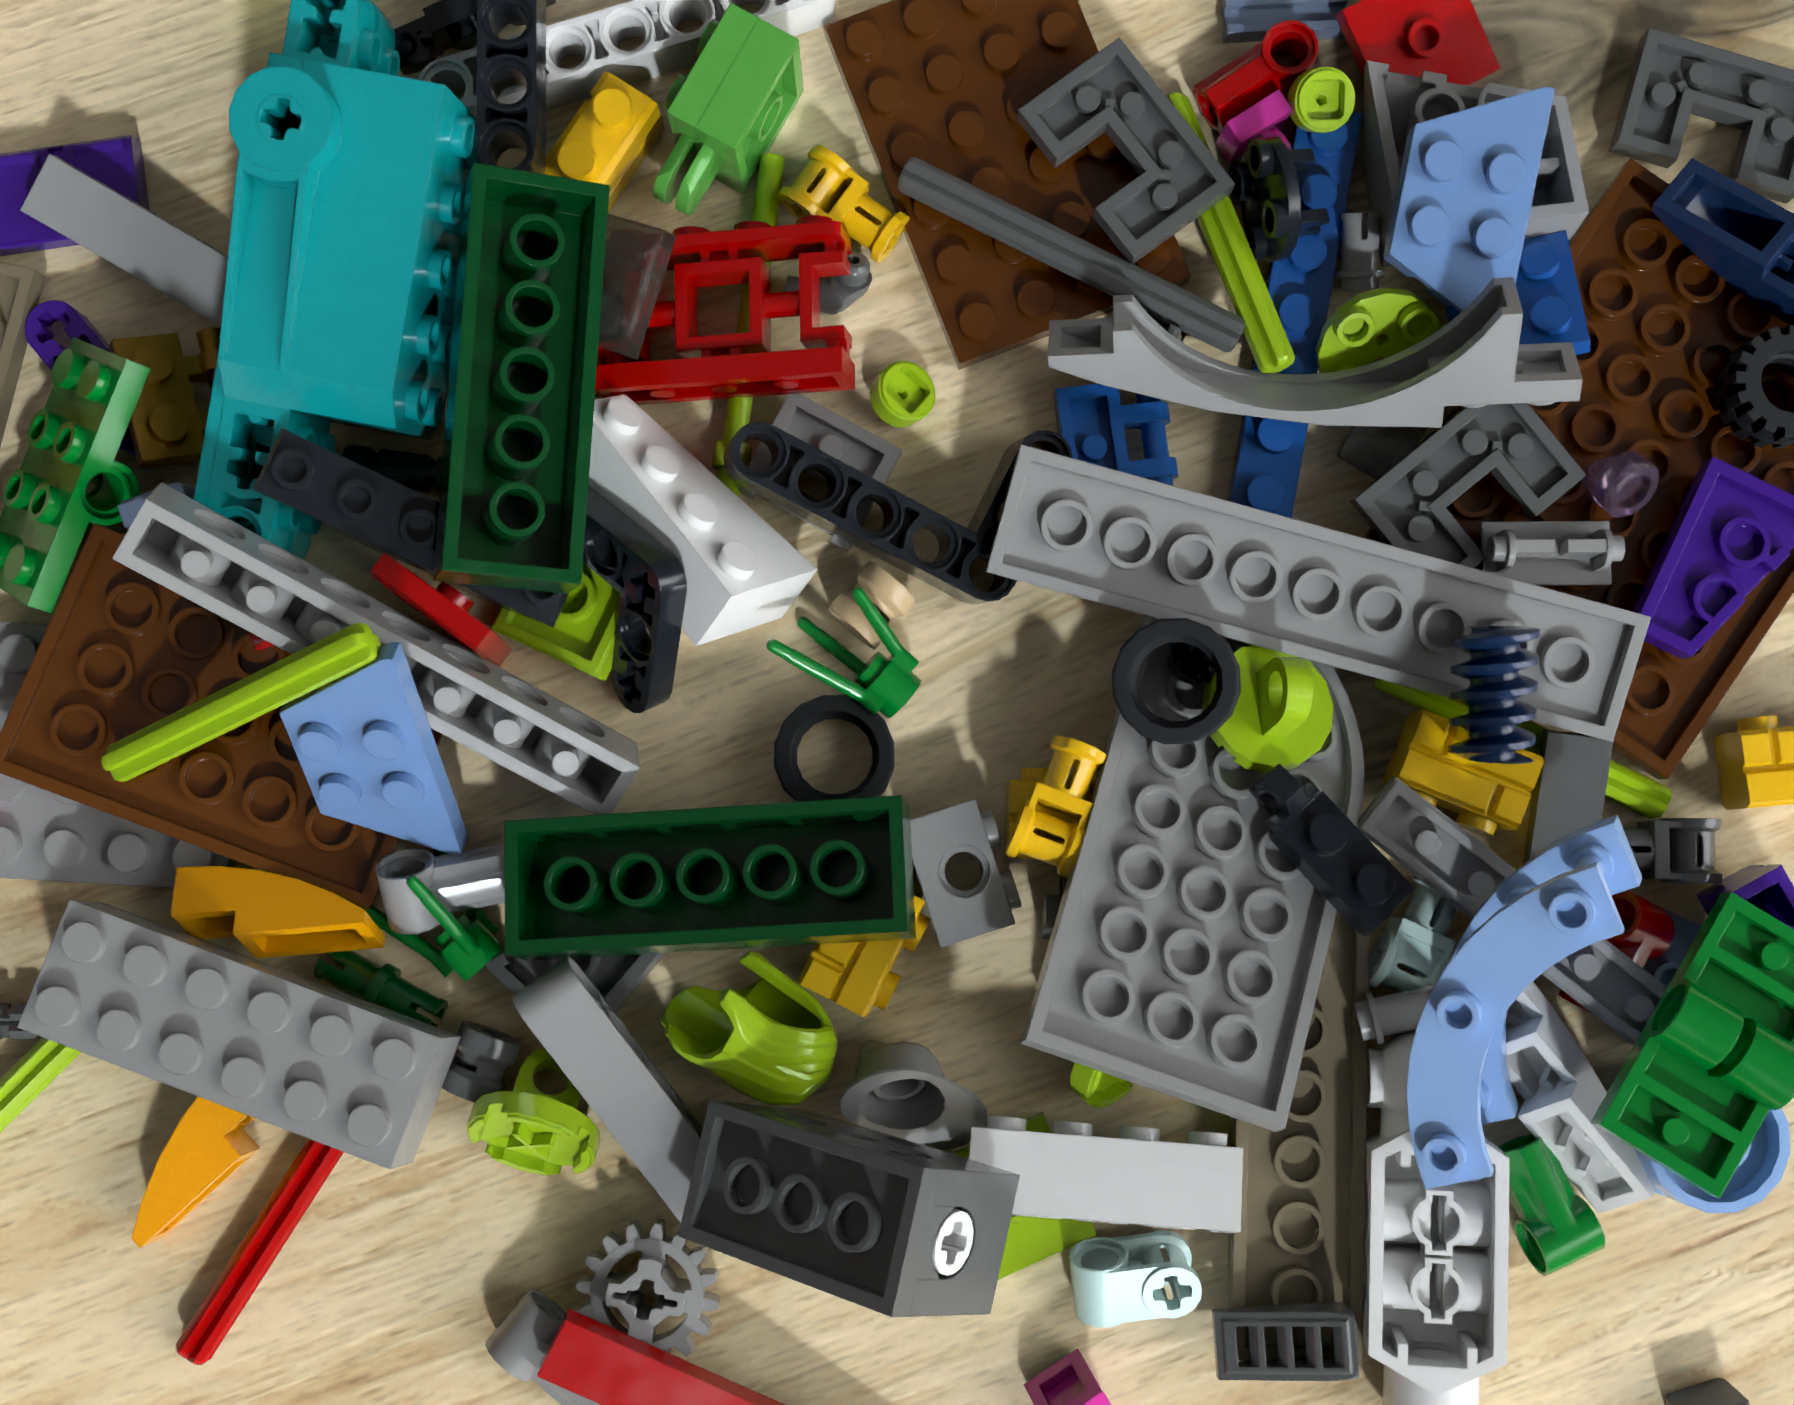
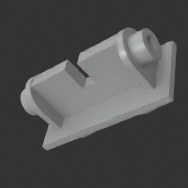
M1609 521L1480 523L1481 551L1487 557L1481 562L1482 571L1537 586L1611 585L1612 561H1622L1625 553L1624 538L1621 535L1612 534Z

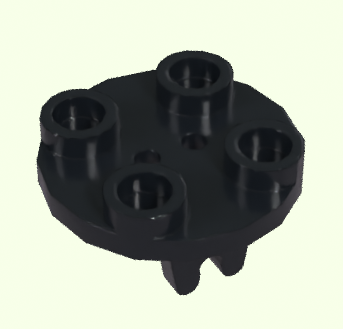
M1271 132L1257 134L1250 138L1243 152L1241 163L1231 164L1228 175L1235 183L1230 195L1233 201L1241 203L1244 221L1243 231L1255 260L1263 259L1268 263L1289 258L1297 245L1298 237L1316 234L1321 231L1320 225L1330 222L1327 208L1301 211V197L1297 175L1304 174L1307 171L1306 165L1315 162L1313 149L1288 150L1282 139Z

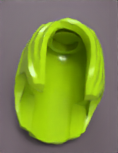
M749 950L738 961L761 977L758 982L739 990H732L729 987L725 990H713L693 985L670 1001L662 1015L661 1024L665 1027V1036L669 1038L674 1050L688 1061L707 1069L733 1089L767 1105H799L826 1083L831 1074L838 1041L831 1019L821 1004L806 989L773 967L768 960L757 952Z

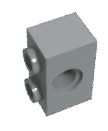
M974 799L910 820L912 863L924 901H926L925 904L938 944L941 948L1016 924L1011 910L1022 907L1011 871L1008 870L1002 873L998 871L992 848L1001 846L1002 843L990 809L979 812L976 800ZM956 853H968L979 862L981 868L980 879L969 890H957L946 880L945 865L949 858Z

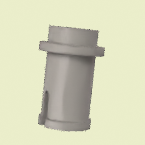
M1382 212L1341 213V271H1335V277L1341 278L1340 290L1379 289V277L1385 276V270H1379L1380 219H1382Z
M1429 984L1423 988L1376 998L1373 997L1372 992L1365 993L1366 1000L1353 1002L1363 1041L1376 1038L1377 1044H1383L1384 1036L1416 1030L1427 1000L1433 990V985Z

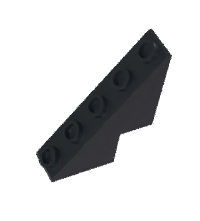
M281 429L253 490L380 554L385 552L394 560L423 570L433 576L439 510L438 501L288 430ZM446 582L476 598L550 627H554L568 594Z

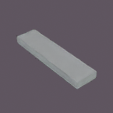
M51 154L48 155L20 211L221 326L228 255L61 158Z

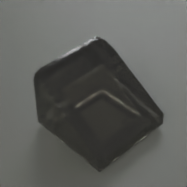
M1351 426L1340 443L1337 456L1376 480L1417 446L1428 427Z

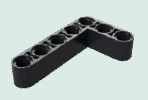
M477 0L476 148L481 164L497 166L498 159L502 153L508 149L518 148L527 152L526 157L521 164L510 169L545 174L546 0ZM520 23L526 25L522 35L516 39L505 40L498 37L500 31L508 24ZM515 85L526 88V93L516 103L503 104L498 102V97L504 89Z
M765 422L749 423L740 428L726 445L723 460L724 468L729 477L740 486L962 602L974 605L1000 600L1009 594L1017 580L993 574L994 579L988 591L983 592L973 586L969 576V569L975 558L984 559L988 562L998 526V509L1005 500L1019 446L1022 444L1072 458V450L1062 436L1049 430L1036 431L1012 443L1003 454L967 528L778 427ZM755 439L764 443L771 453L770 468L766 471L757 472L746 467L740 458L739 450L742 442ZM811 469L818 471L824 476L828 492L823 502L809 501L801 494L798 487V478L802 470ZM862 499L874 501L883 511V525L876 533L863 529L856 519L857 504ZM918 529L929 530L938 540L939 552L932 563L920 559L913 549V538Z

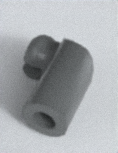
M851 251V254L848 255L850 275L825 277L820 281V313L831 315L841 313L867 292L872 282V274L870 273V262L866 256L859 252ZM788 275L784 292L798 291L799 277Z

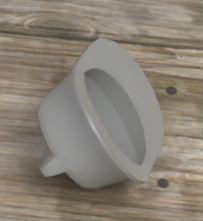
M874 1040L865 1041L859 1051V1063L855 1070V1082L849 1085L840 1097V1112L848 1121L938 1150H947L968 1144L971 1141V1127L985 1128L987 1125V1110L981 1099L966 1088L947 1080L933 1053L927 1047L918 1043L897 1042L885 1044Z

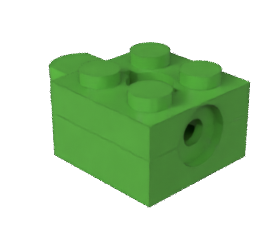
M730 3L720 22L713 19L706 26L697 47L699 58L688 76L680 74L676 78L665 102L676 145L656 177L653 197L665 204L671 203L676 197L675 209L687 216L692 215L696 211L714 179L744 195L759 169L761 155L769 152L804 91L799 39L733 3Z

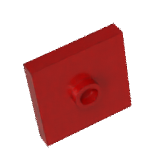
M1361 0L1335 15L1363 78L1367 60L1389 64V72L1421 77L1423 71L1447 75V82L1467 86L1501 69L1471 0Z
M385 552L370 570L373 573L372 577L478 656L500 667L513 650L491 629L468 613L474 603L448 583L441 581L438 587L434 589Z

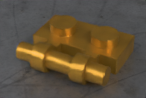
M209 327L197 331L196 337L201 354L185 357L183 356L178 333L111 340L109 352L151 368L128 425L139 469L200 461L209 409L197 410L190 383L208 381L212 393L220 343V328Z

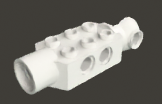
M1416 1030L1396 1034L1382 1049L1368 1048L1367 1108H1381V1130L1366 1137L1363 1342L1368 1355L1384 1364L1383 1405H1479V1377L1507 1365L1510 1158L1499 1147L1484 1138L1494 1169L1492 1177L1431 1189L1425 1188L1415 1159L1408 1124L1407 1080L1409 1058Z

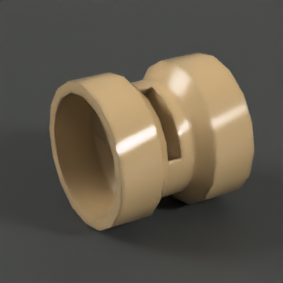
M869 561L857 574V585L854 588L861 587L888 625L895 617H904L917 603L911 593L900 582L873 561ZM852 590L850 593L840 594L827 608L844 627L868 647L875 650L882 642L854 600Z

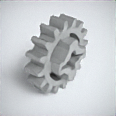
M661 1218L656 1220L650 1233H643V1229L637 1219L630 1221L627 1225L626 1240L624 1241L611 1230L602 1239L608 1255L592 1250L584 1261L595 1272V1275L581 1276L577 1281L576 1290L591 1295V1299L581 1304L577 1312L589 1318L594 1317L600 1323L670 1354L671 1348L675 1346L679 1352L687 1357L692 1353L695 1346L690 1332L707 1336L712 1326V1322L701 1311L717 1310L721 1296L706 1291V1287L718 1280L720 1275L718 1268L702 1269L700 1265L707 1255L709 1248L697 1246L690 1250L685 1245L687 1239L678 1236L679 1231L674 1238L665 1235V1220ZM642 1250L639 1263L630 1271L618 1270L616 1273L610 1272L615 1263L621 1258ZM668 1256L675 1259L683 1267L689 1280L680 1279L668 1264ZM647 1279L654 1281V1293L659 1295L654 1306L643 1304V1293L636 1291L642 1282ZM610 1307L618 1308L629 1323V1329L618 1322ZM682 1313L687 1314L683 1321L673 1329L655 1335L658 1323L668 1315L681 1317Z

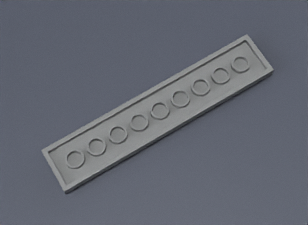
M1022 444L1019 446L985 570L995 575L1157 619L1188 618L1211 627L1220 636L1303 657L1304 659L1448 698L1451 692L1470 686L1469 680L1450 673L1451 666L1471 659V654L1451 647L1453 639L1471 634L1472 628L1468 626L1501 625L1540 628V636L1538 638L1520 644L1521 648L1538 654L1539 663L1535 666L1519 670V674L1536 680L1538 682V689L1536 692L1518 697L1517 700L1537 708V716L1535 719H1532L1533 721L1610 742L1614 740L1651 620L1650 616Z

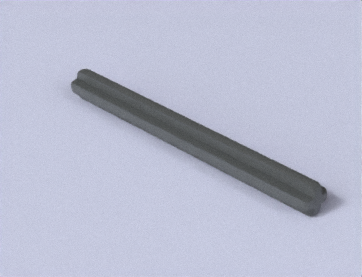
M911 157L901 171L898 179V189L901 193L1112 297L1113 295L1133 294L1149 315L1169 325L1177 326L1181 331L1219 350L1231 352L1244 331L1245 321L1242 317L917 157Z

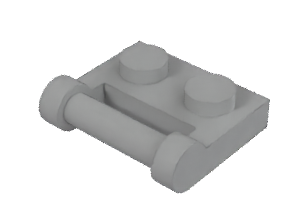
M799 393L787 396L771 424L883 484L887 482L902 454V449ZM762 442L748 465L750 470L757 472L768 470L771 464V453ZM811 469L802 470L810 476L827 484L824 476L821 475L818 471H814ZM738 485L740 493L753 500L758 497V494ZM800 490L801 494L807 500L813 502H821L820 500ZM862 499L857 504L856 519L861 527L873 507L874 501ZM803 519L832 535L831 542L846 551L852 546L851 543Z

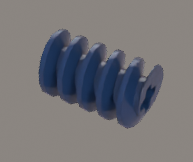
M1501 625L1468 626L1472 628L1471 634L1453 639L1451 647L1471 654V659L1451 666L1450 673L1469 680L1470 686L1451 692L1449 700L1469 707L1468 714L1449 719L1448 724L1450 727L1468 733V739L1448 745L1447 752L1475 762L1501 764L1535 762L1531 758L1515 752L1533 746L1536 742V735L1520 728L1516 724L1535 719L1537 716V708L1517 699L1518 697L1536 692L1538 689V682L1530 677L1519 674V670L1535 666L1539 663V655L1521 648L1520 644L1538 638L1540 636V628Z

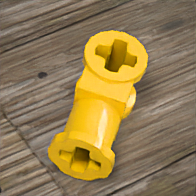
M813 145L807 154L810 160L791 187H783L777 195L779 202L797 219L803 216L821 215L829 217L833 221L841 222L848 236L870 250V258L880 264L899 242L905 225L910 219L909 216L902 211L894 214L869 197L868 181L856 174L852 167L833 151L821 145Z
M1056 735L1053 736L1050 743V748L1054 751L1043 783L1037 782L1032 787L1029 798L1024 801L1011 832L1005 854L1014 858L1019 853L1056 866L1057 874L1068 878L1081 849L1086 822L1093 803L1086 801V797L1096 770L1105 764L1107 754L1085 742ZM1073 766L1074 771L1072 773L1071 779L1066 789L1065 783L1069 775L1070 769Z

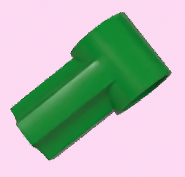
M1532 1134L1516 1137L1498 1145L1510 1158L1509 1197L1519 1217V1220L1515 1221V1233L1525 1256L1537 1272L1543 1276L1551 1274L1605 1248L1604 1233L1597 1217L1589 1205L1580 1196L1574 1194L1560 1161L1541 1137L1535 1138Z

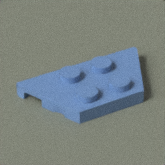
M1542 87L1417 123L1408 130L1383 258L1405 276L1414 277L1421 281L1427 293L1446 308L1453 306L1461 313L1476 299L1493 278L1514 277L1516 283L1555 88Z
M401 642L387 643L380 648L375 661L283 705L280 716L321 814L451 855L463 853L468 834Z

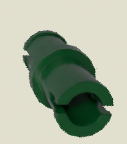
M354 951L324 953L346 966L344 970H340L320 958L315 966V978L324 980L352 996L438 1027V1024L416 1012L417 1008H422L442 1019L448 1007L447 1000L438 998L403 979L399 968L390 963H386L381 967Z

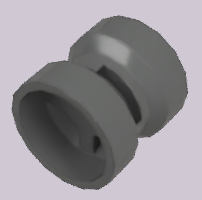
M462 1021L457 1032L461 1039L442 1089L475 1103L482 1095L505 1090L502 1077L507 1066L516 1063L523 1044L516 1038L491 1027L470 1021Z

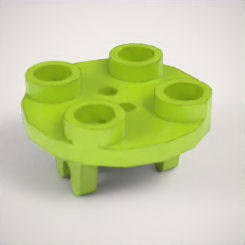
M1385 287L1360 293L1339 306L1322 327L1316 346L1319 373L1335 372L1372 363L1378 357L1385 359L1431 336L1442 328V324L1429 303L1409 290ZM1385 334L1384 338L1377 339L1379 335Z

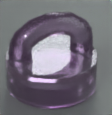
M1629 451L1596 460L1587 466L1584 471L1586 476L1582 479V483L1591 491L1592 500L1610 516L1620 518L1637 512L1650 501L1658 486L1659 470L1640 453Z

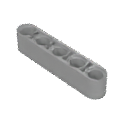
M567 956L512 996L514 1005L530 1030L681 1223L703 1127L584 971L572 958Z

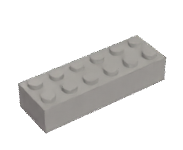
M69 900L17 1028L387 1169H394L413 1163L461 1036L112 905L80 900Z

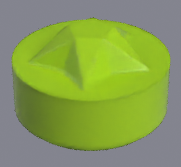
M1319 67L1306 70L1294 80L1290 87L1287 99L1288 104L1292 108L1290 116L1299 128L1311 133H1326L1340 128L1351 116L1355 105V90L1351 80L1344 72L1333 67Z
M896 361L889 364L875 376L870 386V401L874 411L884 422L894 427L905 428L916 424L930 413L935 403V387L930 376L919 365L909 361Z

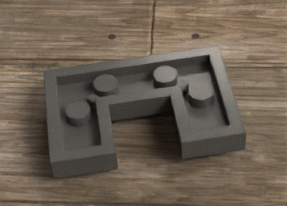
M1649 28L1639 40L1609 151L1668 169L1678 160L1690 114L1742 129L1730 179L1765 198L1782 203H1788L1794 198V70Z
M1120 37L1018 110V122L1054 168L1100 135L1106 133L1137 172L1139 177L1097 206L1093 218L1124 258L1132 264L1139 261L1231 194L1235 186L1234 181Z
M1528 403L1489 404L1480 408L1463 407L1442 424V428L1436 429L1350 500V503L1384 544L1474 568L1487 557L1446 507L1491 472L1528 518H1532L1543 512L1583 479L1586 474Z

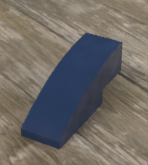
M1691 158L1654 202L1652 212L1686 247L1719 276L1763 309L1788 325L1794 326V213Z

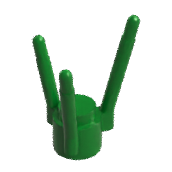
M861 587L854 588L852 596L891 654L890 657L886 658L878 651L864 663L808 618L800 617L797 620V626L856 674L854 681L859 685L775 639L767 642L766 647L770 652L855 699L873 715L880 711L887 718L894 716L909 701L922 681L912 672L919 661L901 645L885 619Z
M433 849V851H434V853L436 854V856L448 854V853H445V852H442V851ZM415 875L409 876L406 884L445 929L435 939L443 950L440 951L416 934L405 935L392 931L388 925L386 914L374 906L370 910L362 908L380 929L429 960L444 977L454 970L466 982L504 947L493 935L499 928L485 914L482 907L467 910L472 921L465 914L456 919L433 892Z

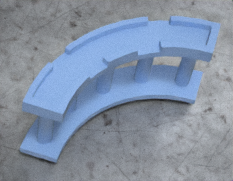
M1618 815L1583 826L1550 843L1538 851L1534 858L1518 868L1509 878L1506 877L1477 910L1461 937L1452 959L1430 993L1417 1025L1409 1058L1407 1080L1408 1124L1415 1159L1426 1189L1492 1177L1494 1169L1486 1148L1482 1125L1515 1118L1519 1108L1510 1080L1506 1052L1507 1028H1505V1023L1510 1005L1530 983L1546 969L1566 956L1595 942L1623 934L1625 928L1612 895L1640 886L1642 875Z

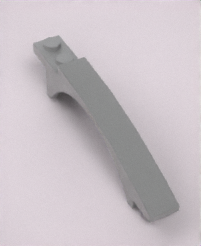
M1514 277L1493 278L1476 299L1458 316L1431 336L1408 349L1363 366L1317 374L1262 373L1261 371L1230 365L1211 358L1187 346L1168 333L1145 311L1133 294L1113 295L1114 318L1050 320L1048 367L1104 386L1208 411L1324 426L1442 428L1444 406L1480 408L1489 404L1516 403L1544 406L1554 402L1579 401L1583 381L1572 342L1519 344L1523 311Z

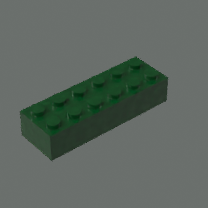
M475 162L472 165L463 190L433 581L568 594L581 585L610 185Z
M902 795L504 821L505 955L532 961L564 959L567 956L570 958L916 939L910 807Z

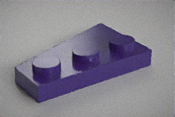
M1715 457L1703 461L1633 610L1635 613L1651 617L1644 641L1680 659L1692 657L1745 602L1744 598L1768 573L1775 571L1791 554L1789 551L1794 547V495Z

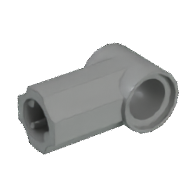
M503 843L466 850L460 855L445 854L435 857L426 849H403L383 857L375 868L388 925L392 931L398 934H419L429 931L440 924L407 886L406 880L411 875L417 876L450 913L505 903Z
M534 1289L529 1290L486 1340L485 1346L489 1354L512 1376L526 1382L532 1379L561 1405H601L537 1377L539 1364L566 1313L548 1296Z

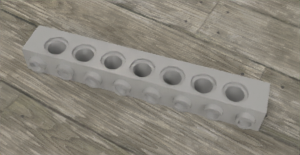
M162 482L145 499L112 558L290 654H294L354 623L368 624L372 633L379 637L381 647L389 642H401L430 728L594 815L611 814L640 769L637 742Z

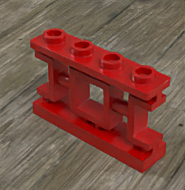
M809 215L798 218L795 224L771 226L762 221H743L735 224L734 230L710 232L703 227L684 226L673 230V235L649 237L644 233L633 231L614 234L612 240L606 241L602 290L607 295L626 293V342L598 344L600 365H597L595 393L600 398L626 394L637 405L855 389V364L850 358V349H852L851 334L845 325L820 327L819 277L850 275L848 255L851 254V240L841 222L833 221L826 216ZM799 259V290L770 293V269L765 262ZM674 270L675 301L649 303V279L643 272ZM749 283L750 332L698 336L697 288ZM800 316V341L806 349L771 352V319ZM675 326V351L682 358L650 361L649 328Z

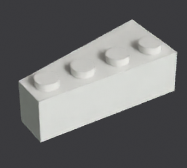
M626 394L594 400L588 485L667 547L679 559L687 579V593L681 628L694 645L698 646L782 618L818 569Z
M987 1116L986 1128L971 1127L970 1160L1020 1175L1012 1215L1050 1219L1067 1218L1077 1221L1110 1224L1130 1223L1169 1229L1208 1230L1207 1232L1228 1234L1241 1232L1243 1148L1228 1147L1227 1134L1188 1131L1187 1143L1160 1141V1129L1120 1126L1119 1138L1093 1136V1124L1068 1121H1054L1053 1133L1026 1131L1027 1119Z

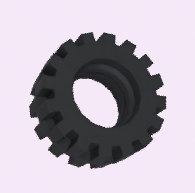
M1789 325L1782 330L1778 326L1748 340L1725 359L1722 365L1726 368L1717 373L1715 384L1723 386V389L1714 394L1716 405L1725 404L1727 412L1721 414L1720 417L1725 425L1731 421L1736 423L1738 427L1734 430L1733 434L1742 440L1752 436L1751 445L1763 448L1772 444V448L1776 449L1794 444V412L1780 410L1770 403L1762 390L1761 383L1763 368L1767 364L1783 366L1794 375L1793 325Z

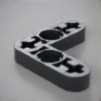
M588 485L583 563L620 593L611 681L619 701L625 708L633 713H642L670 699L687 593V579L679 559L667 547Z

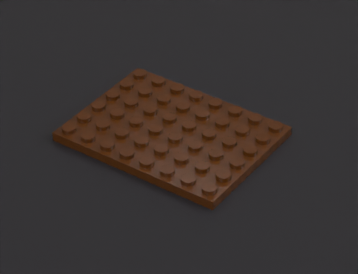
M1629 159L1621 167L1569 242L1590 336V352L1576 355L1583 378L1580 400L1554 402L1544 406L1529 404L1586 476L1538 516L1528 518L1491 472L1475 483L1446 509L1480 550L1481 522L1609 521L1612 534L1621 535L1625 542V553L1622 561H1612L1611 585L1540 587L1633 612L1702 462L1715 457L1794 495V444L1776 449L1772 448V444L1760 448L1751 445L1752 436L1742 440L1733 434L1734 430L1738 427L1736 423L1731 421L1725 425L1720 417L1721 414L1727 412L1725 404L1716 405L1714 394L1723 389V386L1715 384L1717 373L1726 368L1722 363L1731 353L1748 340L1769 329L1779 326V329L1782 330L1789 325L1739 292L1700 260L1652 212L1654 202L1670 184L1633 159ZM1767 364L1763 368L1761 376L1764 394L1769 402L1778 409L1794 412V375L1783 366ZM1455 406L1443 424L1461 410L1463 406ZM1371 527L1363 537L1383 543ZM1794 547L1789 551L1791 554L1783 563L1759 582L1744 598L1745 602L1692 657L1680 659L1652 644L1643 642L1614 736L1613 749L1656 779H1669L1793 595ZM1479 563L1474 568L1482 570V564Z

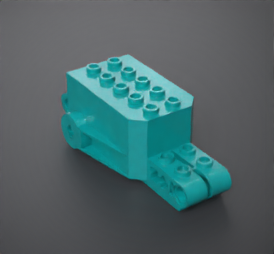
M291 0L282 54L269 52L266 68L251 74L236 89L229 107V130L239 150L236 170L219 351L194 500L301 559H304L307 555L312 534L316 535L322 524L253 490V487L281 429L288 430L334 453L335 439L333 434L329 433L331 422L425 440L431 439L435 428L439 427L443 419L449 381L463 190L473 163H481L476 148L477 118L446 85L399 76L400 57L398 51L395 50V31L390 20L371 0Z

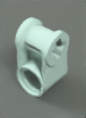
M1157 1230L1145 1234L1113 1238L1093 1237L1075 1244L1070 1250L1069 1260L1075 1313L1078 1319L1086 1325L1096 1328H1109L1127 1322L1158 1318H1178L1187 1315L1195 1309L1201 1300L1202 1287L1197 1273L1191 1268L1192 1255L1188 1242L1180 1234L1171 1230ZM1162 1247L1166 1248L1170 1262L1163 1261L1160 1250ZM1170 1284L1173 1294L1172 1300L1167 1298L1164 1285Z

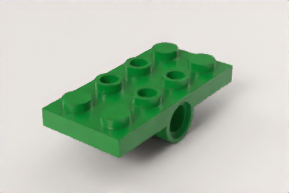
M75 337L72 338L69 348L62 351L54 363L51 380L54 384L44 409L39 410L30 422L27 433L29 447L20 469L13 471L5 484L3 491L5 506L0 516V588L26 606L52 613L88 523L113 525L121 522L122 518L117 505H120L121 501L140 495L139 482L133 471L114 459L151 368Z
M1725 892L1719 895L1591 1121L1595 1126L1699 1190L1719 1199L1769 1110H1778L1794 1098V929L1733 892Z

